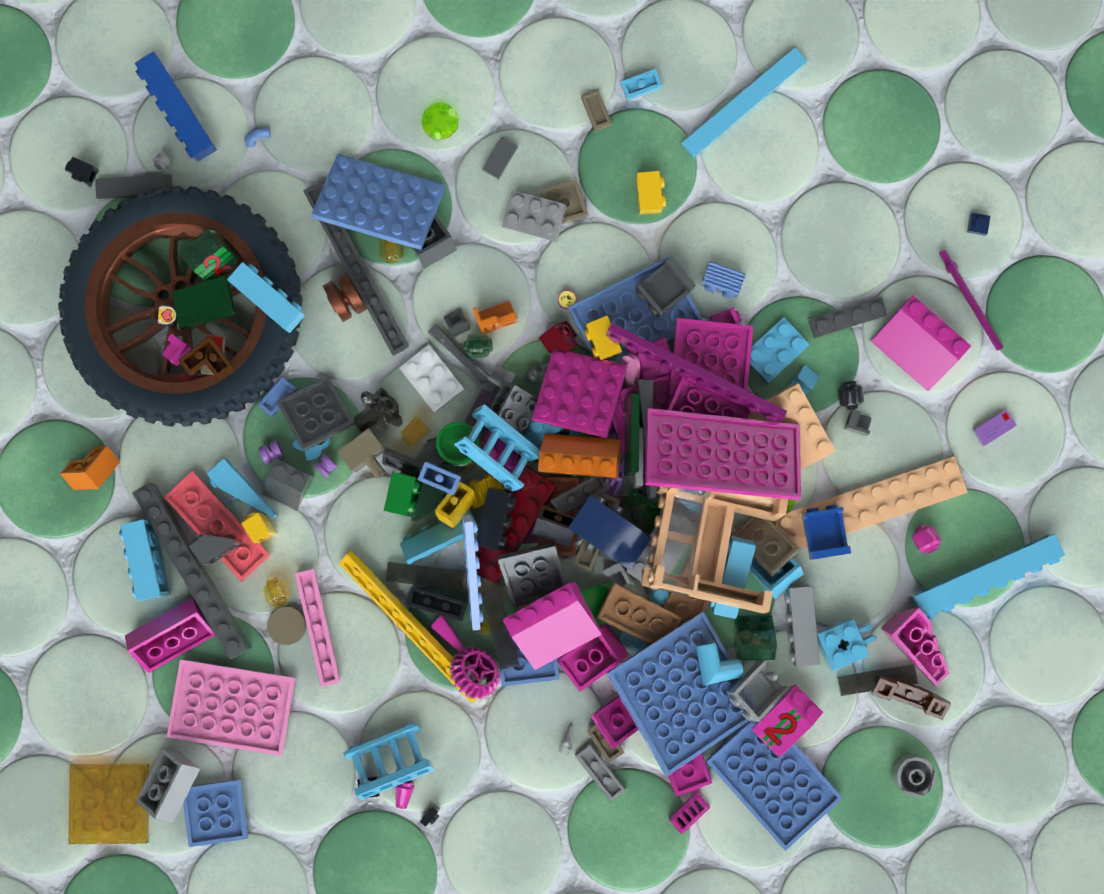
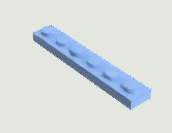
M469 514L462 515L469 613L472 629L480 630V622H483L482 610L479 611L482 597L481 593H478L477 587H481L480 576L476 574V569H479V559L475 557V551H478L477 539H474L477 527L476 521H472Z

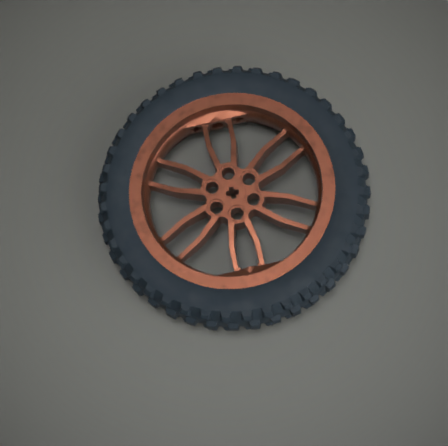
M173 186L170 190L166 191L163 188L153 189L151 194L145 192L138 193L131 201L128 199L121 201L117 204L115 210L109 208L105 211V215L102 216L103 219L101 221L95 220L91 224V227L88 229L89 233L83 234L80 237L78 249H73L68 261L70 266H65L63 271L65 283L60 284L59 298L62 299V302H58V310L62 318L59 321L62 336L65 337L63 338L68 353L71 354L72 364L79 371L87 385L91 386L96 391L95 394L101 399L111 403V406L115 409L125 410L126 415L136 419L142 417L145 422L152 424L156 421H161L162 425L174 427L175 423H180L183 427L192 426L194 422L205 425L210 424L213 418L218 420L227 418L230 412H240L246 408L245 404L247 402L253 403L260 398L261 391L270 389L274 385L273 379L279 378L285 369L283 366L284 362H288L294 353L291 347L296 346L299 332L296 330L300 328L302 320L289 333L255 305L254 321L250 331H245L226 318L214 320L229 325L247 337L238 352L225 345V350L233 355L230 363L233 365L234 370L222 379H217L215 375L190 376L186 370L183 374L170 373L171 362L164 356L162 374H149L133 364L124 355L125 352L147 342L166 327H168L163 352L171 343L167 340L171 334L177 337L182 336L183 341L192 349L191 331L194 328H198L204 335H213L205 327L208 322L182 330L177 329V317L170 324H158L159 306L171 307L175 310L172 291L179 290V286L182 283H186V287L194 285L197 275L194 270L198 268L200 262V240H215L229 248L239 258L237 261L229 264L230 267L216 277L213 273L202 282L227 276L234 272L242 262L247 266L251 263L259 270L257 274L261 278L266 276L274 283L272 287L276 291L280 288L288 295L286 299L290 303L295 301L302 307L303 299L302 295L299 294L301 292L300 277L297 275L293 258H290L287 253L289 249L286 244L279 240L277 237L278 233L273 227L265 225L266 220L259 213L254 215L251 213V208L248 205L235 203L236 200L232 196L226 194L221 197L216 191L208 189L207 192H202L199 188L189 186L187 190H184L181 186ZM159 238H170L169 265L171 282L167 285L146 267L131 259V256L139 249ZM180 239L193 240L191 259L185 277L180 276L178 266V241ZM126 262L145 272L157 285L153 293L133 287L118 277L120 270ZM115 281L136 294L155 301L154 308L132 314L110 326L109 300ZM236 287L231 288L232 297L241 293ZM165 292H169L168 299L162 300V295ZM151 318L155 320L148 329L136 338L120 347L116 343L113 333L139 321Z

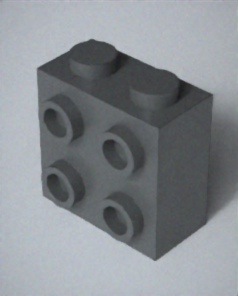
M504 381L490 409L517 432L524 435L532 420L538 399L518 386Z

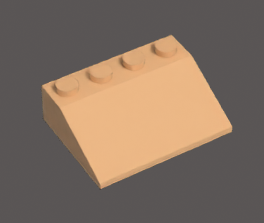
M794 383L765 399L787 411L785 417L780 421L781 423L800 425L801 469L835 452L832 443L799 383ZM752 411L748 419L770 421L765 415Z

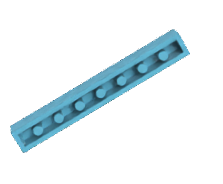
M1049 534L915 593L910 598L914 607H919L926 617L931 619L936 617L937 612L941 610L947 612L954 609V605L959 602L965 604L972 601V597L977 594L983 596L990 593L989 589L995 586L998 589L1008 585L1007 581L1014 579V581L1025 577V573L1029 571L1032 573L1043 569L1042 566L1047 563L1049 565L1060 562V558L1065 556L1056 534Z

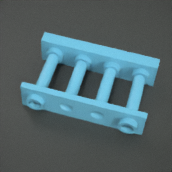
M483 404L475 409L471 415L477 422L468 438L464 436L455 441L454 445L459 448L461 453L470 457L501 482L507 490L514 492L523 488L524 484L518 480V477L527 462L530 463L539 458L540 450ZM483 426H485L492 434L484 448L480 449L474 444V441ZM499 438L506 444V447L496 462L489 456V453ZM512 450H514L521 458L511 474L503 466Z
M407 723L399 730L362 745H353L343 752L348 760H354L360 780L359 787L354 789L358 798L361 800L434 771L432 762L422 757L415 733L421 731L417 723ZM408 737L415 758L414 764L408 767L404 765L397 744L398 740ZM388 744L397 766L396 772L391 774L386 773L379 752V748ZM369 752L372 753L379 775L378 779L372 782L367 779L361 755Z

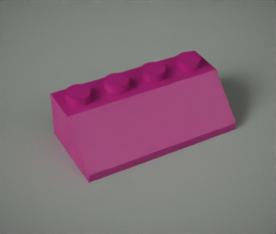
M192 597L126 634L125 640L127 651L150 673L214 637L215 634Z

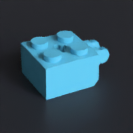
M847 619L817 632L819 647L830 670L834 671L869 656L865 644L875 641L877 637L876 635H870L862 639L860 633L869 631L872 628L871 623L857 628L854 619ZM840 640L845 642L843 648H838Z

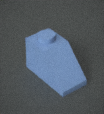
M430 461L424 463L418 477L419 481L452 495L455 494L461 476Z

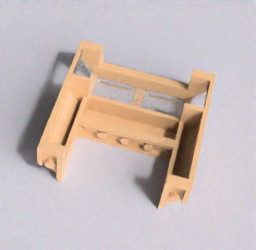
M658 486L656 494L663 495V497L661 496L659 499L658 508L661 509L660 514L656 516L654 524L657 527L656 534H653L651 539L653 551L649 554L647 565H650V567L645 566L641 569L642 586L759 613L769 612L772 591L755 592L722 584L734 512L776 521L786 515L788 499Z

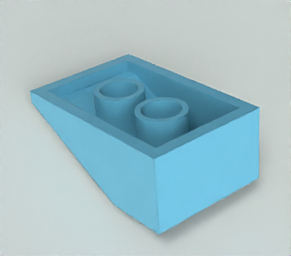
M793 558L773 576L768 574L754 559H752L749 570L765 590L773 592L772 597L774 599L804 575L801 566Z

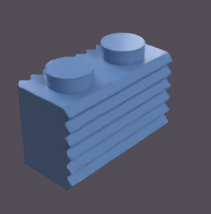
M710 261L701 286H704V290L715 293V291H718L725 298H737L746 274Z

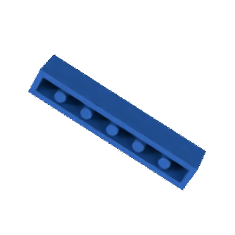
M153 51L135 62L134 64L138 68L135 72L141 81L145 79L148 84L145 87L151 96L155 95L157 98L155 102L161 112L165 111L167 114L165 117L170 127L174 126L177 130L175 132L176 137L181 143L184 141L186 144L185 151L190 158L194 157L199 162L217 151L155 52Z

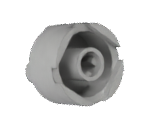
M902 755L897 759L892 768L893 783L909 796L922 797L931 792L935 787L937 776L933 766L929 761L918 755ZM912 774H917L916 777H911Z

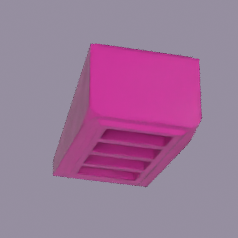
M440 615L431 625L432 628L457 651H461L464 648L445 616Z
M697 792L668 818L682 835L710 809V806ZM695 800L703 807L701 810L695 805ZM690 805L697 812L695 815L689 810L688 807ZM684 811L691 817L689 820L682 814ZM680 817L685 824L681 825L676 818Z

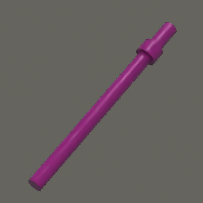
M946 250L941 251L939 255L946 265V271L948 274L951 273L996 351L1004 348L957 270V264L951 260Z

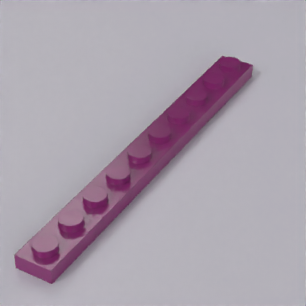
M611 323L606 336L612 342L621 343L630 351L639 352L646 359L655 360L661 363L664 368L673 369L679 372L680 376L691 378L698 385L709 387L720 396L725 395L731 398L732 402L739 405L743 404L749 407L750 411L765 415L772 422H780L786 415V410Z

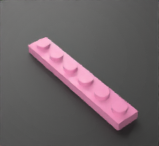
M315 569L295 573L320 685L323 687L341 682Z

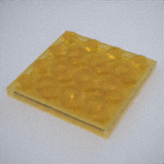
M71 764L69 769L68 844H147L149 841V813L135 801L149 775V764Z

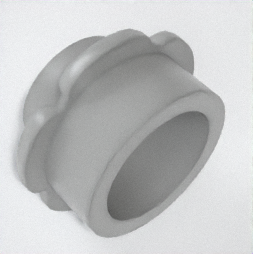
M158 153L156 157H153L154 166L159 170L164 171L170 168L171 160L167 156Z

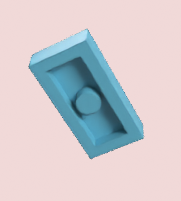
M656 69L620 82L627 101L662 88V83Z

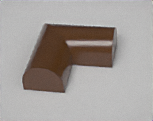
M208 336L178 359L190 376L205 365L208 366L217 379L226 377L234 370L233 365L211 336Z

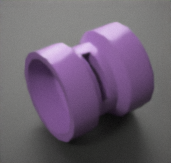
M277 440L272 441L270 445L258 447L266 465L276 458L281 459L284 457L283 450Z

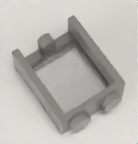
M756 660L749 671L726 692L730 696V702L743 711L742 715L748 721L760 722L790 690L788 686H781L776 680L778 678L776 673L769 672L764 667L767 664L765 660Z

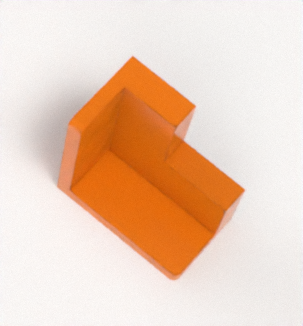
M510 301L478 312L476 307L473 308L482 335L518 322Z
M94 446L84 460H71L60 474L73 490L99 489L120 461L108 446Z

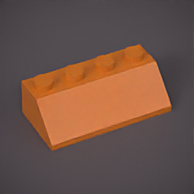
M545 434L539 452L538 471L542 473L618 479L622 440Z

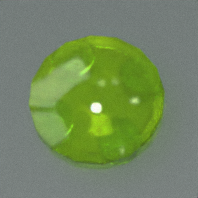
M436 103L430 105L424 111L421 124L429 137L439 141L451 137L458 130L459 118L452 106L445 103Z

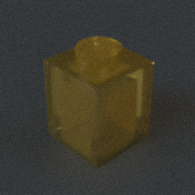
M416 416L400 432L403 435L401 439L408 446L413 444L416 447L431 430Z

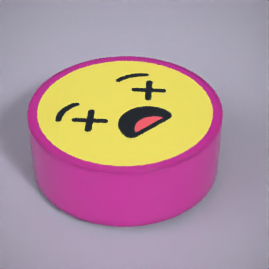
M564 290L558 296V304L565 310H568V307L577 302L575 293L570 290Z

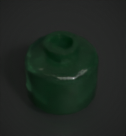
M486 333L470 334L467 340L464 341V351L471 358L488 357L490 352L493 351L492 338L488 337Z

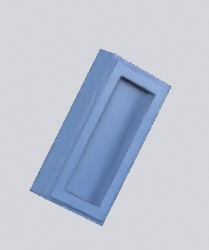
M282 376L257 405L273 418L280 410L277 401L296 392L297 388Z

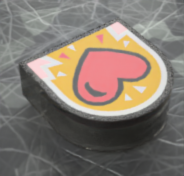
M158 305L157 325L172 326L176 324L175 309L171 306Z

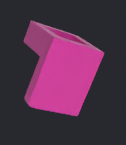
M171 334L167 339L171 343L162 355L174 365L179 366L180 362L178 359L189 352L192 347L174 334Z

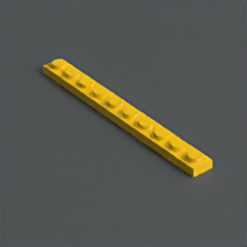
M352 550L348 552L339 562L341 567L454 685L456 682L450 680L452 674L449 673L452 668L450 664L453 661V656L444 649L439 641L427 631ZM471 695L465 697L470 703L476 700L472 699Z

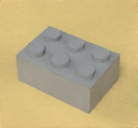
M162 748L135 802L154 819L173 823L200 768L181 752Z

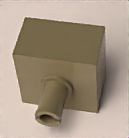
M369 428L338 451V454L348 467L356 473L366 465L376 479L386 472L376 459L383 453L386 447Z

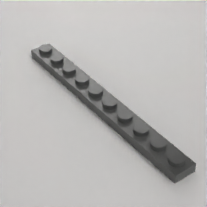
M320 182L303 190L313 209L323 188ZM320 221L392 355L395 356L410 347L346 229Z

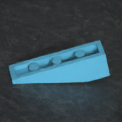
M223 458L207 473L210 478L208 481L213 487H219L272 518L279 516L228 459Z

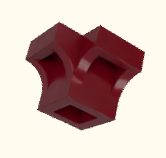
M568 321L552 326L538 337L548 353L555 349H561L566 353L579 346L574 339L577 337V334Z

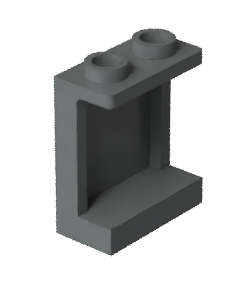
M671 256L659 269L643 282L636 285L635 294L641 301H646L649 305L647 308L652 315H657L660 318L692 292L696 285Z

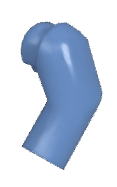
M255 128L251 130L244 138L246 146L254 147L256 145L255 140L258 138H270V128Z

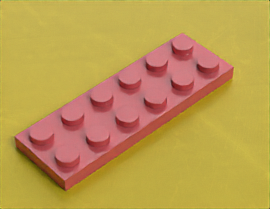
M191 471L164 496L165 500L198 535H216L242 540L243 543L221 558L224 564L241 582L271 556L260 543L252 542L241 522L194 471Z

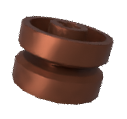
M347 273L338 276L337 281L341 287L340 290L333 281L323 285L329 303L335 313L337 312L342 322L352 318L349 305L357 314L367 310Z

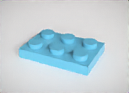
M783 317L751 347L750 366L768 384L810 344Z

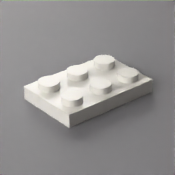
M427 345L399 367L434 413L465 390L430 345Z

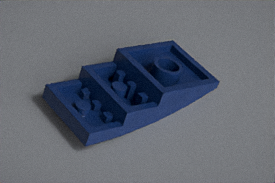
M591 495L588 496L567 527L629 570H631L652 539Z

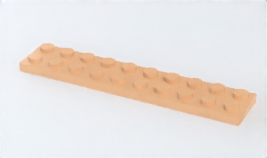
M954 456L787 512L785 516L774 521V524L799 549L807 547L802 514L807 513V509L818 507V510L822 511L826 510V506L837 504L838 508L843 507L842 515L845 532L849 533L968 492Z

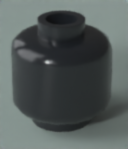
M856 381L843 382L837 389L839 404L846 407L847 410L858 409V405L864 402L862 386L857 384Z

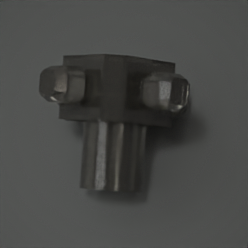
M379 388L374 394L368 391H364L361 394L365 410L353 418L356 427L360 431L364 432L377 425L379 430L385 431L390 424L395 427H400L403 424V419L399 415V405L384 388Z

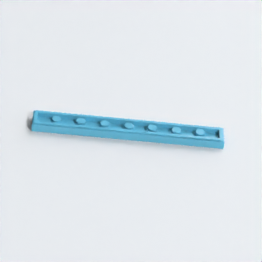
M793 48L685 139L681 145L692 158H695L803 67L807 60L796 48Z

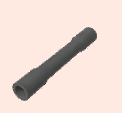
M435 324L429 329L428 333L450 351L480 383L484 384L487 378L491 377L469 358L439 326Z

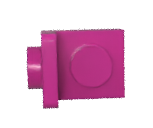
M734 307L710 316L712 322L739 324L741 322L740 314L738 311H735Z

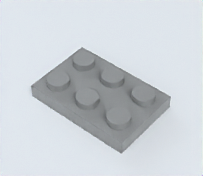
M512 190L502 227L557 242L567 205Z

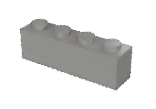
M813 586L788 588L787 592H784L785 604H788L786 622L790 623V631L787 632L788 642L792 644V650L789 651L790 662H793L794 666L820 665Z

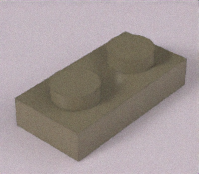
M596 724L587 729V732L608 763L624 753L620 744L613 749L610 747Z

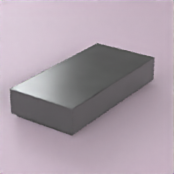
M501 137L484 165L483 171L499 180L518 146Z

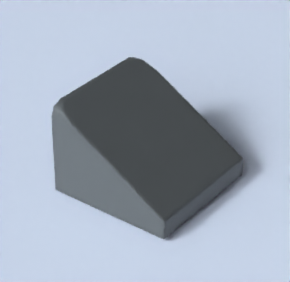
M461 309L444 316L453 337L470 330Z

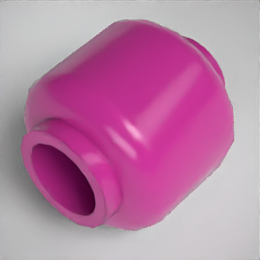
M923 524L914 529L915 533L912 536V540L919 552L930 554L940 548L941 538L933 526L926 527Z

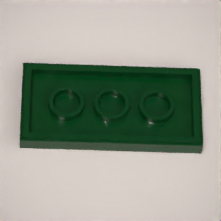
M633 393L625 399L624 476H632L639 472L640 395Z

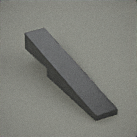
M638 379L635 382V393L640 395L639 428H643V467L645 476L646 410L652 408L653 380ZM646 485L648 499L656 497V486Z

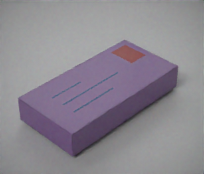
M1006 409L975 428L973 432L981 444L985 446L1017 425Z

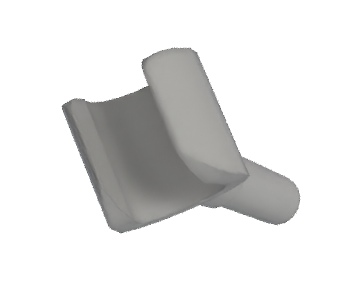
M568 726L565 741L559 748L560 753L563 747H567L568 755L573 748L570 742L573 726Z

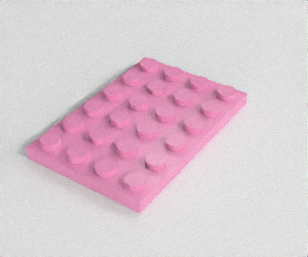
M181 659L166 737L282 756L296 677Z

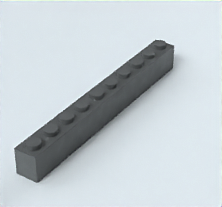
M147 483L132 492L228 658L234 659L251 649L204 566L201 565L190 549V542L156 484Z

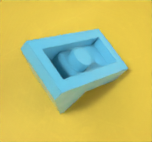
M804 365L789 386L799 383L806 396L814 388L820 376Z

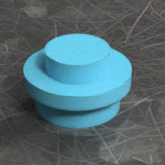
M664 588L656 591L651 589L649 593L650 600L658 605L665 604L669 597L668 591Z

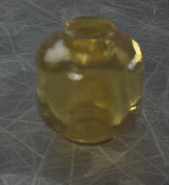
M385 239L380 240L379 256L381 259L386 260V263H398V259L404 257V245Z
M277 577L267 580V584L262 588L267 604L275 608L287 604L291 594L286 581L277 579Z

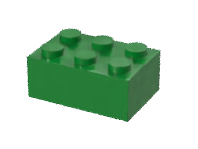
M392 472L383 511L412 518L413 514H417L419 503L416 500L417 496H421L423 484L420 483L421 481L416 477Z

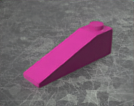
M919 607L895 614L881 627V630L936 687L949 674V670L943 654L940 653L937 645L938 641L933 634L930 620Z

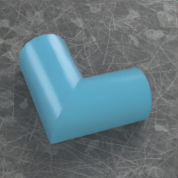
M716 643L696 646L703 685L733 680L743 676V667L739 659L719 660Z

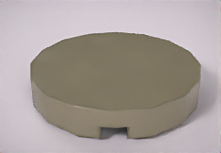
M285 606L276 609L268 619L267 629L269 636L281 645H291L298 642L306 631L305 616L300 610L293 607Z

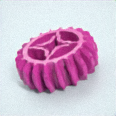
M470 646L467 649H462L459 654L454 656L450 664L452 668L449 673L452 674L450 680L456 682L454 687L458 686L460 688L459 693L464 691L465 697L471 695L472 699L477 697L482 699L497 689V685L501 681L499 679L501 673L497 671L500 666L495 665L496 659L492 660L490 658L491 653L485 654V649L479 651L478 647L472 649ZM466 661H470L468 666H464ZM482 680H486L484 685H481Z

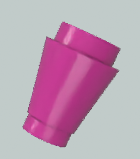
M412 780L395 786L396 808L407 809L414 790Z

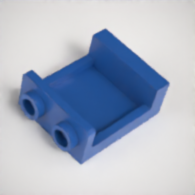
M837 504L826 506V510L819 511L818 507L807 509V513L802 514L810 560L852 554L851 548L847 544L842 515L843 507L838 508Z

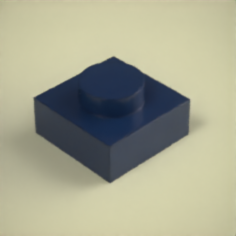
M971 213L967 233L986 236L991 216Z

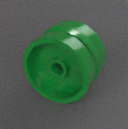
M452 422L445 425L438 433L436 448L441 458L449 465L465 467L473 462L470 457L461 453L459 448L454 445L455 441L464 436L468 438L473 429L469 424ZM477 436L474 444L480 448V440Z

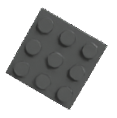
M328 375L277 401L303 452L355 425Z
M555 542L498 556V562L513 607L533 603L567 584Z

